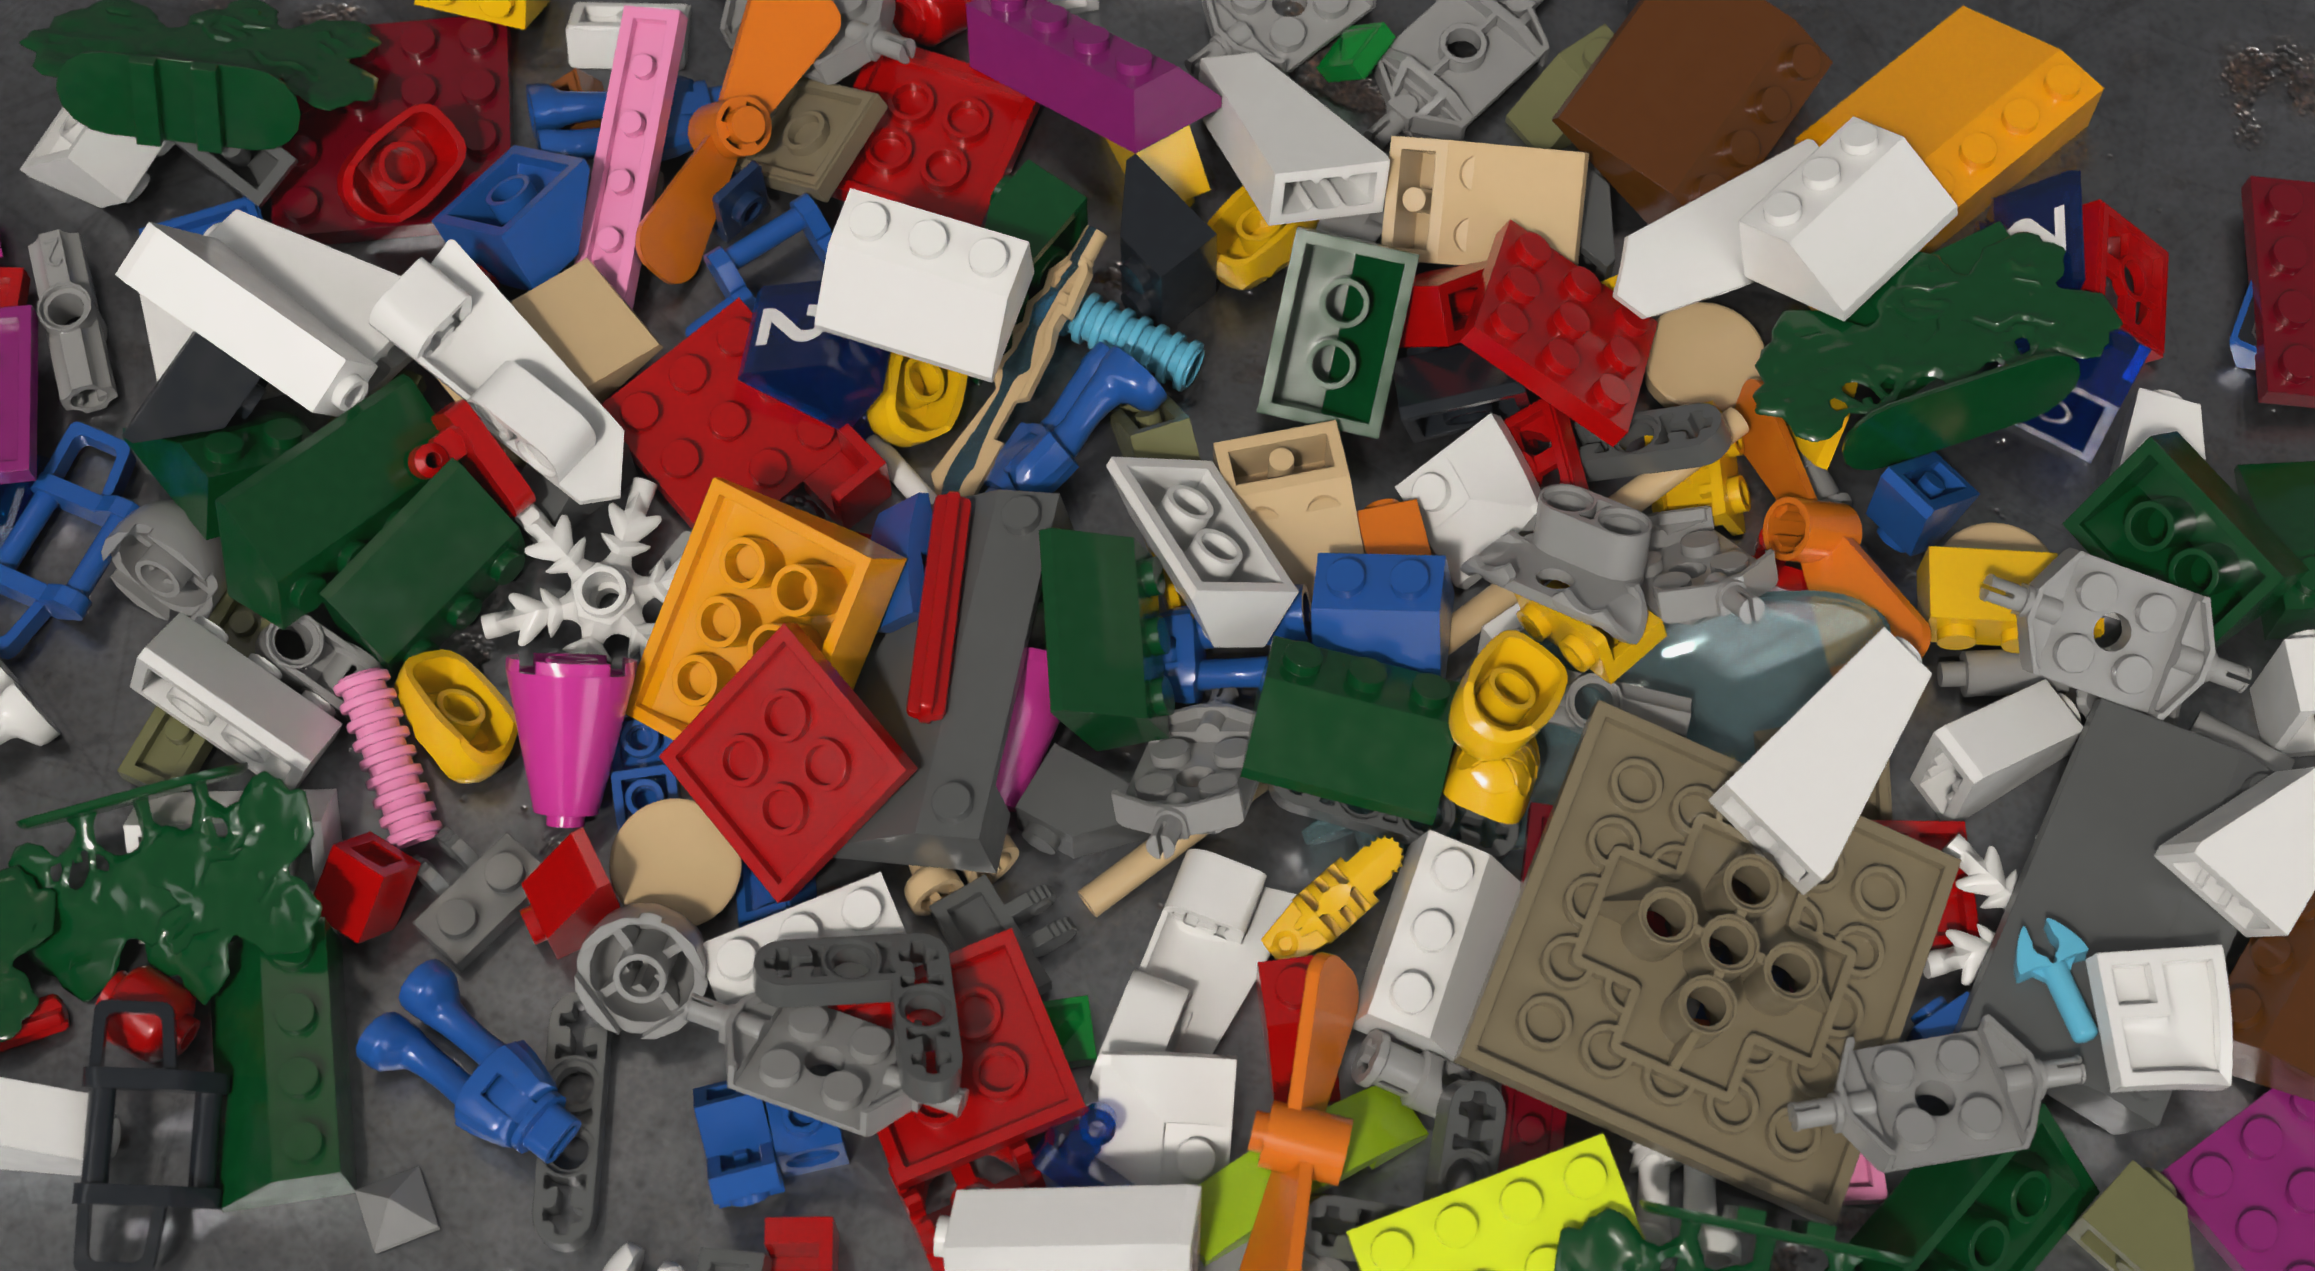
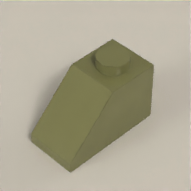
M1603 24L1558 53L1506 115L1505 122L1527 147L1562 150L1572 144L1551 119L1613 37L1614 33L1606 24Z
M1168 394V398L1153 412L1140 411L1129 404H1119L1107 413L1123 457L1200 460L1189 416Z
M2134 1160L2128 1164L2066 1233L2108 1271H2194L2187 1206L2176 1197V1189L2165 1176L2149 1167L2143 1169Z

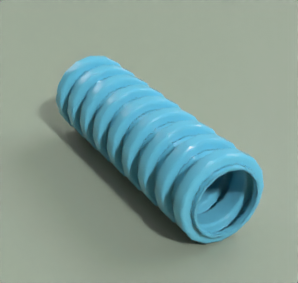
M1067 280L1061 284V286L1058 289V293L1063 288ZM1096 292L1089 296L1085 293L1073 321L1067 319L1059 333L1062 337L1070 333L1071 341L1079 345L1087 341L1088 349L1090 350L1097 342L1104 343L1110 349L1116 346L1133 357L1150 373H1155V379L1158 382L1165 384L1169 380L1172 381V388L1179 392H1182L1192 384L1200 370L1205 355L1204 343L1195 339L1188 343L1187 335L1178 331L1171 335L1170 327L1164 324L1154 327L1153 319L1147 316L1137 319L1136 311L1130 308L1122 312L1120 311V304L1113 300L1105 304L1103 303V296ZM1054 300L1038 309L1037 321L1039 326L1042 324Z

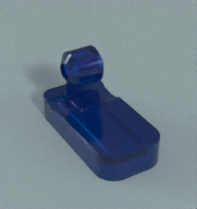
M1095 1102L1086 1106L1081 1113L1079 1124L1074 1125L1066 1137L1059 1130L1050 1127L1034 1149L1032 1156L1033 1165L1062 1187L1136 1186L1096 1157L1101 1151L1102 1145L1110 1142L1116 1132L1117 1116L1113 1108L1108 1104ZM1100 1121L1104 1125L1101 1127L1094 1126L1092 1122Z

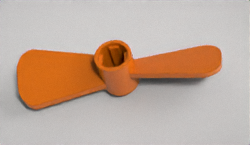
M747 0L719 99L716 102L701 106L690 118L688 138L694 152L641 220L636 231L635 246L640 261L664 283L670 285L685 283L697 272L716 220L712 202L713 196L730 181L738 158L754 155L767 145L772 131L770 114L840 30L841 15L832 0Z
M1748 379L1742 386L1734 408L1743 416L1749 427V432L1743 436L1744 455L1777 500L1769 508L1764 518L1763 540L1767 550L1772 549L1774 551L1776 559L1801 563L1833 677L1883 627L1893 636L1901 637L1911 643L1919 652L1921 658H1923L1931 643L1929 623L1860 546L1862 524L1857 512L1845 503L1817 499L1785 420L1781 417L1758 415L1755 412L1757 404L1752 396L1764 384L1763 380Z
M1319 952L1312 958L1307 969L1288 1103L1273 1100L1270 1113L1256 1110L1247 1150L1260 1153L1257 1167L1269 1169L1271 1173L1239 1271H1301L1312 1180L1338 1186L1341 1178L1353 1119L1327 1113L1326 1108L1357 1015L1359 991L1353 970L1337 955Z

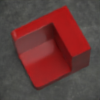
M846 423L837 430L841 451L803 480L805 492L837 525L851 529L891 497L892 491L887 462Z
M371 831L333 844L313 894L322 904L320 917H325L331 927L358 944L393 930L399 921L421 863Z
M833 1216L765 1217L764 1245L770 1258L773 1259L771 1271H838L839 1231Z

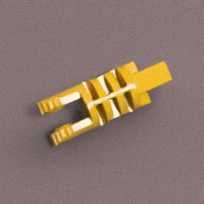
M1386 836L1384 838L1377 837L1376 841L1371 840L1370 846H1364L1347 862L1341 857L1334 861L1291 900V904L1261 938V942L1276 960L1310 956L1328 943H1333L1379 902L1374 893L1393 878L1392 873H1398V868L1403 867L1401 863L1404 860L1402 855L1403 848H1399V842H1394L1393 837L1391 839L1386 838Z

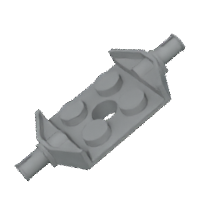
M726 0L720 30L730 49L734 47L747 0ZM832 0L841 15L840 30L803 76L826 85L836 84L869 61L876 62L881 55L895 59L903 64L909 63V57L913 58L915 55V41L890 32L896 10V1Z
M1202 0L1204 14L1211 34L1210 43L1191 58L1184 61L1188 73L1191 76L1194 75V78L1199 81L1201 58L1257 52L1287 75L1344 32V30L1376 7L1377 0H1290L1298 2L1305 9L1300 15L1295 17L1281 16L1274 10L1278 3L1289 0Z
M1544 0L1436 1L1394 40L1374 67L1373 74L1387 108L1386 114L1364 132V137L1380 150H1383L1391 141V136H1397L1402 130H1409L1413 133L1443 140L1464 141L1465 129L1538 60L1542 67L1547 64L1549 44L1535 14V8ZM1456 41H1467L1473 44L1478 52L1472 57L1459 58L1452 55L1447 50V46Z
M1710 506L1668 510L1647 515L1652 521V532L1644 580L1641 587L1647 610L1662 619V622L1668 624L1679 623L1688 626L1732 613L1745 624H1752L1751 618L1758 622L1763 617L1765 604L1758 597L1774 588L1778 582L1775 553L1772 549L1765 551L1766 553L1759 559L1752 557L1715 531Z
M2070 547L2067 548L2029 584L2022 582L2021 585L1996 577L1994 574H1988L1983 584L2006 592L2005 595L1982 587L1980 589V600L2010 609L2011 613L2016 615L2020 663L2023 670L2146 713L2155 718L2164 720L2203 683L2208 681L2235 690L2237 693L2244 692L2249 684L2226 676L2227 672L2251 680L2252 669L2249 666H2243L2218 657L2215 649L2211 599L2209 597L2092 556L2083 551ZM2109 613H2115L2121 620V636L2112 646L2100 648L2094 639V627L2101 617Z
M1236 688L1213 689L1210 700L1206 704H1196L1174 710L1172 715H1168L1169 738L1148 742L1126 793H1121L1119 790H1112L1111 792L1116 821L1122 827L1151 834L1146 842V849L1154 858L1161 859L1162 852L1164 853V859L1170 858L1175 851L1178 839H1189L1190 835L1218 834L1226 828L1240 825L1245 820L1259 782L1240 777L1253 711L1235 706L1239 699V693Z
M786 974V975H784V976H782V977H783V978H786V977H791V976ZM755 991L741 998L737 1005L731 1003L728 1006L699 996L697 993H692L691 999L689 998L683 1013L685 1021H691L719 1031V1043L725 1044L727 1088L864 1137L874 1135L910 1111L918 1113L922 1106V1103L910 1099L901 1088L893 1030L825 1006L773 1007L764 1003L756 995ZM914 1021V1024L922 1026L921 1021ZM923 1052V1065L926 1068V1054ZM824 1064L839 1069V1071L830 1073L826 1077L815 1075L808 1070L816 1065ZM960 1088L956 1095L946 1102L925 1105L960 1117L968 1100L969 1089Z
M1989 1014L1983 1015L1978 1030L1853 1050L1855 1045L1854 1037H1848L1840 1057L1833 1093H1828L1825 1098L1789 1102L1788 1118L1789 1122H1792L1791 1127L1794 1132L1802 1129L1832 1125L1834 1134L1842 1133L1877 1170L1887 1173L2028 1149L2036 1131L2041 1099L2044 1098L2047 1089L2072 1084H2084L2086 1081V1070L2084 1064H2081L2082 1058L2079 1055L2048 1061L2035 1059L2032 1052ZM1921 1095L1939 1097L1948 1105L1950 1113L1943 1116L1930 1115L1918 1107L1915 1098Z

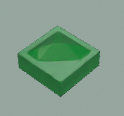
M1384 22L1350 26L1344 30L1316 68L1327 82L1366 79L1392 45L1396 36Z
M1088 995L1042 1001L1069 1067L1076 1068L1095 1065L1097 1054Z

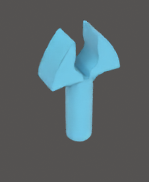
M2047 918L2043 929L2050 944L2056 951L2052 963L2047 956L2038 954L2034 950L2032 940L2023 926L2014 955L2016 983L2019 984L2032 977L2046 983L2072 1040L2080 1044L2091 1041L2097 1036L2098 1028L2070 972L2073 963L2086 959L2088 947L2070 929L2053 919Z

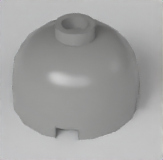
M157 500L137 508L118 523L104 542L101 551L104 561L111 554L112 561L117 569L110 577L117 588L134 604L155 617L168 621L170 619V608L191 616L192 620H195L197 616L208 619L227 590L220 537L206 540L189 520L185 511L174 500Z
M631 903L608 913L587 934L577 958L575 990L585 1011L604 1029L619 1034L622 1029L630 1033L642 1034L641 1039H657L679 1031L688 1022L683 1019L688 999H691L692 993H697L703 997L709 984L706 975L707 957L703 946L705 941L699 929L681 912L661 904Z

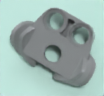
M1570 484L1550 485L1543 488L1539 493L1533 533L1521 536L1514 530L1508 532L1487 546L1479 555H1475L1465 561L1460 570L1468 576L1478 573L1492 584L1585 624L1600 627L1623 643L1638 644L1644 634L1648 617L1647 605L1641 587L1644 580L1652 521L1647 515L1636 509L1585 488ZM1542 580H1558L1570 587L1553 589L1539 582Z

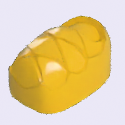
M1242 186L1207 222V225L1217 234L1216 278L1224 285L1237 290L1245 291L1256 287L1289 265L1296 228L1303 226L1316 229L1320 220L1268 226L1245 187Z
M883 350L873 371L867 399V419L872 431L884 442L898 447L921 445L950 431L963 404L968 375Z
M1506 630L1499 633L1482 649L1472 662L1454 694L1449 712V729L1453 741L1465 753L1478 760H1501L1514 754L1525 746L1553 717L1562 700L1568 682L1565 666L1545 647L1524 633L1516 630Z
M440 649L409 657L398 674L394 688L397 692L400 707L414 732L415 738L427 750L446 776L457 783H481L494 776L505 764L517 737L518 731L513 708L496 687L471 662L458 653Z
M1535 736L1514 754L1494 761L1478 760L1465 753L1454 743L1442 789L1443 794L1455 804L1481 816L1504 824L1518 823L1527 810L1540 768V754Z

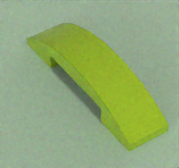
M1378 1086L1362 1090L1326 1108L1327 1113L1353 1119L1350 1141L1339 1182L1367 1166H1370L1372 1170L1427 1139L1429 1135L1413 1109L1402 1105L1400 1096ZM1247 1152L1198 1185L1201 1186L1200 1260L1204 1267L1249 1241L1271 1173L1269 1169L1257 1167L1260 1153ZM1312 1180L1310 1195L1322 1193L1334 1185Z

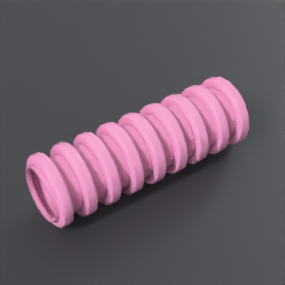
M376 667L359 671L340 679L338 684L333 687V691L337 697H343L344 703L339 708L342 715H349L351 721L346 725L348 733L356 734L357 741L352 746L356 753H362L364 757L359 766L362 772H369L370 779L365 782L367 789L375 791L377 795L372 801L373 807L376 810H382L384 816L378 820L382 829L388 828L390 836L385 840L401 849L435 837L443 826L440 820H433L432 813L437 808L433 801H427L425 797L430 788L427 782H420L419 775L424 771L420 763L413 762L412 757L417 754L415 746L413 744L407 745L405 738L410 735L409 728L406 725L401 726L399 722L404 713L401 707H394L393 700L397 698L396 690L388 688L386 684L391 678L390 673L387 669Z

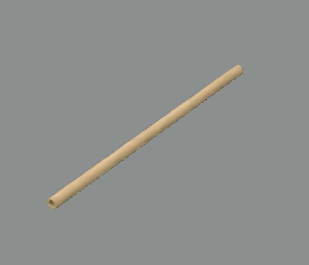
M1729 407L1721 413L1731 433L1732 445L1749 432L1748 424L1743 416L1733 407ZM1701 467L1638 475L1608 498L1642 512ZM1542 580L1539 583L1544 585L1549 580ZM1491 584L1452 613L1448 656L1480 633L1482 626L1518 603L1515 594L1495 584ZM1259 782L1252 802L1269 790L1268 784ZM1208 834L1190 835L1189 839H1178L1175 851L1168 859H1164L1163 852L1161 859L1151 856L1146 849V840L1077 891L1085 906L1097 918Z

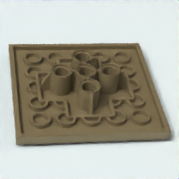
M1598 699L1592 706L1453 1062L1814 1222L1833 1225L1837 1222L1860 1152L1842 1133L1834 1134L1832 1125L1802 1129L1794 1132L1791 1127L1792 1122H1789L1788 1103L1825 1098L1828 1093H1833L1840 1057L1848 1037H1854L1855 1045L1853 1050L1899 1042L1961 860L1860 815L1832 871L1805 895H1802L1776 869L1773 863L1765 858L1762 851L1754 847L1708 801L1744 765L1743 763ZM1732 879H1737L1747 886L1748 896L1754 905L1743 903L1735 896L1731 886ZM1647 911L1656 912L1665 918V926L1671 935L1670 937H1662L1652 931L1647 922ZM1710 938L1717 939L1726 945V953L1732 965L1722 964L1714 958L1709 948ZM1773 965L1779 966L1787 972V981L1794 990L1793 993L1786 992L1776 985L1771 973ZM1688 998L1696 999L1704 1005V1012L1710 1021V1026L1699 1025L1692 1020L1686 1007Z

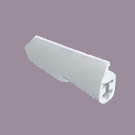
M1812 139L1801 141L1624 238L1621 264L1612 297L1641 319H1646L1754 283L1753 280L1744 277L1738 221L1819 148L1817 143Z
M448 240L431 264L423 257L419 258L378 300L369 316L370 326L468 402L492 436L578 504L584 505L620 499L624 429L455 240Z
M1189 849L1186 852L1139 970L1134 969L1097 1057L1088 1089L1083 1098L1088 1113L1078 1117V1120L1094 1148H1096L1101 1052L1153 1051L1213 1054L1256 982L1257 962L1268 961L1271 953L1261 942V938L1291 904V900L1297 894L1264 887L1267 878L1265 873L1219 854L1202 849Z

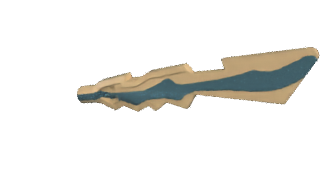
M1087 225L1073 251H1070L1067 257L1049 269L1044 288L1027 301L1023 321L1013 328L1012 348L1003 355L995 375V391L931 473L937 496L948 494L949 491L960 492V496L963 497L979 493L987 475L995 464L999 452L1005 445L996 439L1016 404L1031 400L1054 354L1062 327L1067 319L1073 321L1093 278L1094 261L1108 238L1100 230Z

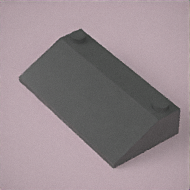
M997 489L965 497L970 499L972 510L946 714L942 720L923 724L919 723L918 719L908 716L906 711L918 620L892 633H876L853 691L918 767V770L832 858L997 874L1010 813L996 787V782L1042 589L1039 530L1046 528L1074 530L1059 493ZM926 561L923 562L924 571H925Z
M2104 698L2095 700L1953 1034L1978 1030L1983 1015L1990 1014L2032 1052L2035 1059L2048 1061L2072 1057L2073 1055H2079L2082 1058L2081 1064H2084L2086 1070L2085 1083L2048 1088L2046 1094L2113 1135L2158 1127L2173 1090L2114 1093L2110 1091L2086 959L2096 953L2209 945H2222L2226 959L2237 929L2155 858L2154 855L2161 844L2265 779L2274 771L2241 750ZM2047 918L2053 919L2070 929L2088 947L2086 959L2073 963L2070 972L2098 1028L2097 1036L2091 1041L2080 1044L2072 1040L2046 983L2033 977L2019 984L2016 983L2014 955L2023 926L2032 940L2034 950L2038 954L2047 956L2052 963L2056 951L2050 944L2043 929Z

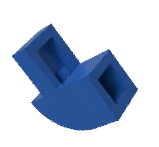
M727 1080L694 1088V1111L707 1158L708 1183L714 1205L719 1204L720 1209L728 1206H748L761 1202L771 1195L785 1192L782 1171L775 1155L766 1102L727 1088Z

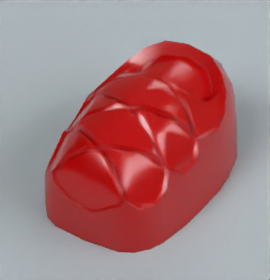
M415 104L375 129L352 150L341 165L337 175V193L346 209L362 221L376 224L402 222L427 206L451 181L466 157L467 147L465 140L452 121L438 107L431 104Z

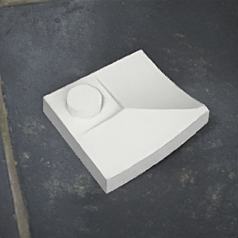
M1493 413L1487 415L1395 486L1403 501L1417 499L1429 544L1436 555L1446 556L1453 583L1456 587L1465 590L1482 578L1478 573L1471 576L1463 573L1460 568L1465 561L1475 555H1479L1487 546L1512 530L1521 536L1533 532L1539 493L1541 492L1529 464L1505 422L1500 416Z
M2222 945L2096 953L2086 959L2111 1093L2149 1090L2221 1091L2231 1086L2233 1066L2232 1013Z
M1102 1051L1100 1057L1093 1183L1125 1186L1186 1184L1198 1186L1229 1165L1237 1056L1181 1052Z

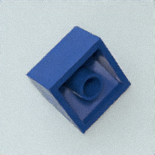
M513 145L432 220V223L445 243L450 239L455 240L469 257L489 271L500 282V285L530 291L561 273L562 269L579 254L590 167L583 158Z
M1318 553L1311 605L1312 644L1358 657L1373 658L1381 663L1421 673L1436 674L1446 679L1455 595L1446 556Z

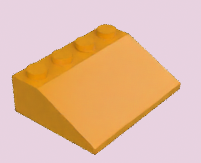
M1961 6L1796 137L1794 145L1806 139H1812L1820 147L1853 116L1903 136L1958 207V215L1920 250V252L1931 254L2089 125L2104 87L2061 49L1970 8Z
M713 477L637 667L626 714L668 738L675 740L783 623L796 622L853 690L907 558L852 530L721 477Z

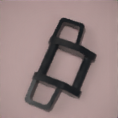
M101 1000L95 1005L89 1066L83 1067L82 1088H88L81 1183H74L72 1204H77L73 1259L74 1268L77 1271H154L157 1264L167 1208L221 1209L222 1189L215 1187L222 1095H229L231 1074L178 1069L176 1013L168 1003ZM117 1014L158 1016L162 1022L164 1069L104 1067L107 1030L110 1018ZM116 1090L195 1094L188 1187L109 1184ZM93 1205L153 1207L144 1253L138 1261L100 1262L91 1258L89 1250Z

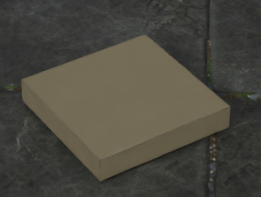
M801 77L770 114L772 131L767 145L754 155L738 158L734 171L738 174L751 161L755 160L762 166L766 187L800 196L807 193L812 199L828 202L888 106L879 94L837 84L826 85L810 78Z

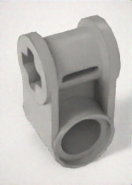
M306 614L284 629L296 633L302 640L304 653L301 659L298 660L287 659L277 651L275 635L277 631L282 629L273 623L265 627L259 633L255 642V654L262 656L275 665L283 675L280 680L300 694L305 690L317 694L335 709L336 714L333 718L342 723H349V715H342L339 708L344 703L343 697H337L334 694L333 687L338 684V681L347 672L349 676L370 668L380 667L384 669L383 666L366 651L341 639Z

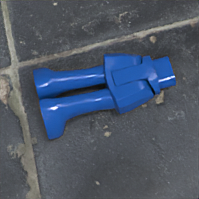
M677 76L661 161L693 151L688 138L690 118L701 106L718 101L722 85L707 87L705 80L694 82L691 78ZM546 83L526 85L528 112L533 136L537 139V149L583 158L586 161L594 159L600 128L562 130V128L573 123L602 119L607 91H560Z
M1097 342L1082 358L1078 369L1067 383L1049 414L1039 424L1020 422L999 452L994 467L991 468L984 481L988 487L985 492L1002 489L1054 493L1080 467L1075 458L1095 427L1107 413L1119 404H1129L1140 411L1153 412L1168 398L1165 390L1145 367L1122 349L1116 346L1110 349L1104 343Z
M1294 584L1299 593L1266 645H1271L1273 635L1294 641L1312 643L1311 603L1305 584ZM1181 606L1160 613V616L1166 622L1170 637V651L1168 654L1163 655L1164 676L1171 683L1175 702L1201 704L1205 690L1259 687L1267 656L1207 660L1206 649L1216 647H1213L1210 640L1204 635L1201 626L1189 607Z
M427 960L416 967L401 987L399 994L401 1006L460 1048L479 1064L477 1069L470 1075L432 1043L421 1029L397 1012H386L375 1018L365 1028L356 1046V1056L368 1067L379 1072L406 1069L426 1080L455 1105V1125L466 1132L502 1147L514 1148L521 1154L530 1150L544 1163H552L577 1134L581 1127V1121L564 1108L566 1097L558 1093V1087L542 1061L524 1040L505 1044L485 1029L461 1003L457 977L451 968L441 960Z

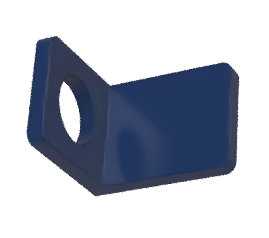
M755 160L751 161L738 174L733 171L730 181L712 198L716 214L712 231L726 243H729L746 226L753 223L762 211L770 205L762 166Z

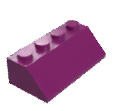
M973 0L966 4L970 67L1133 153H1138L1222 107V97L1178 66L1152 54L1145 48L1138 47L1110 33L1103 27L1096 26L1068 12L1059 5H1054L1046 0Z

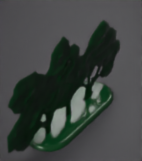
M2018 232L1990 246L1983 247L1980 259L1975 263L1968 275L1954 273L1947 264L1943 263L1939 255L1919 251L1872 295L1869 303L1878 317L1873 323L1865 327L1839 320L1818 310L1789 309L1783 311L1771 330L1772 341L1761 350L1760 357L1755 364L1764 382L1752 396L1757 404L1755 412L1758 415L1783 418L1789 424L1796 437L1811 442L1830 439L1842 428L1844 418L1849 413L1867 414L1847 433L1842 446L1845 463L1854 469L1874 470L1884 468L2028 421L2048 412L2062 402L2078 382L2081 375L2079 363L2072 357L2082 359L2100 357L2105 346L2109 343V332L2119 329L2123 323L2104 294L2058 287L2056 282L2063 276L2065 270L2064 255L2066 251L2055 243L2042 241L2039 235L2029 232ZM2020 337L2027 339L2030 344V350L2023 355L2020 354L2014 342ZM1997 361L2002 365L2001 367L1976 374L1988 362ZM1933 376L1943 380L1946 384L1897 400L1899 392L1906 383L1921 377ZM1887 378L1894 380V389L1889 394L1880 386ZM1850 382L1865 385L1871 388L1881 401L1875 404L1871 397L1862 399L1861 403L1844 393L1842 387ZM1836 398L1845 402L1848 408L1836 411L1831 408L1829 401Z
M248 762L179 776L16 821L17 826L25 830L68 822L76 831L69 846L58 857L50 854L44 846L27 842L15 847L8 862V867L18 865L26 874L33 876L38 888H51L56 892L53 934L27 951L28 961L35 964L44 974L57 977L61 986L79 1000L88 1002L115 975L120 963V954L127 939L137 938L145 943L147 959L152 967L167 976H180L184 987L191 995L206 1005L210 998L219 991L230 974L228 944L234 935L239 936L250 944L256 945L266 956L303 952L310 946L315 936L313 927L320 919L322 912L321 902L314 897L308 885L301 878L290 875L289 872L290 864L301 854L314 836L306 792L300 788L289 790L281 779L275 778L264 770L251 778L244 788L239 801L225 807L209 796L207 785L244 774L248 769ZM189 789L192 790L195 805L191 827L181 830L169 825L160 826L153 821L149 800ZM133 805L142 834L139 846L131 853L114 855L103 849L96 842L94 819L97 814ZM212 818H222L226 823L228 833L225 838L217 835ZM86 851L88 852L89 862L87 878L83 887L77 890L72 889L68 883L73 860L75 864L83 862L81 852ZM96 855L104 856L109 863V872L97 868ZM61 863L62 873L59 881H53L50 875L51 867Z

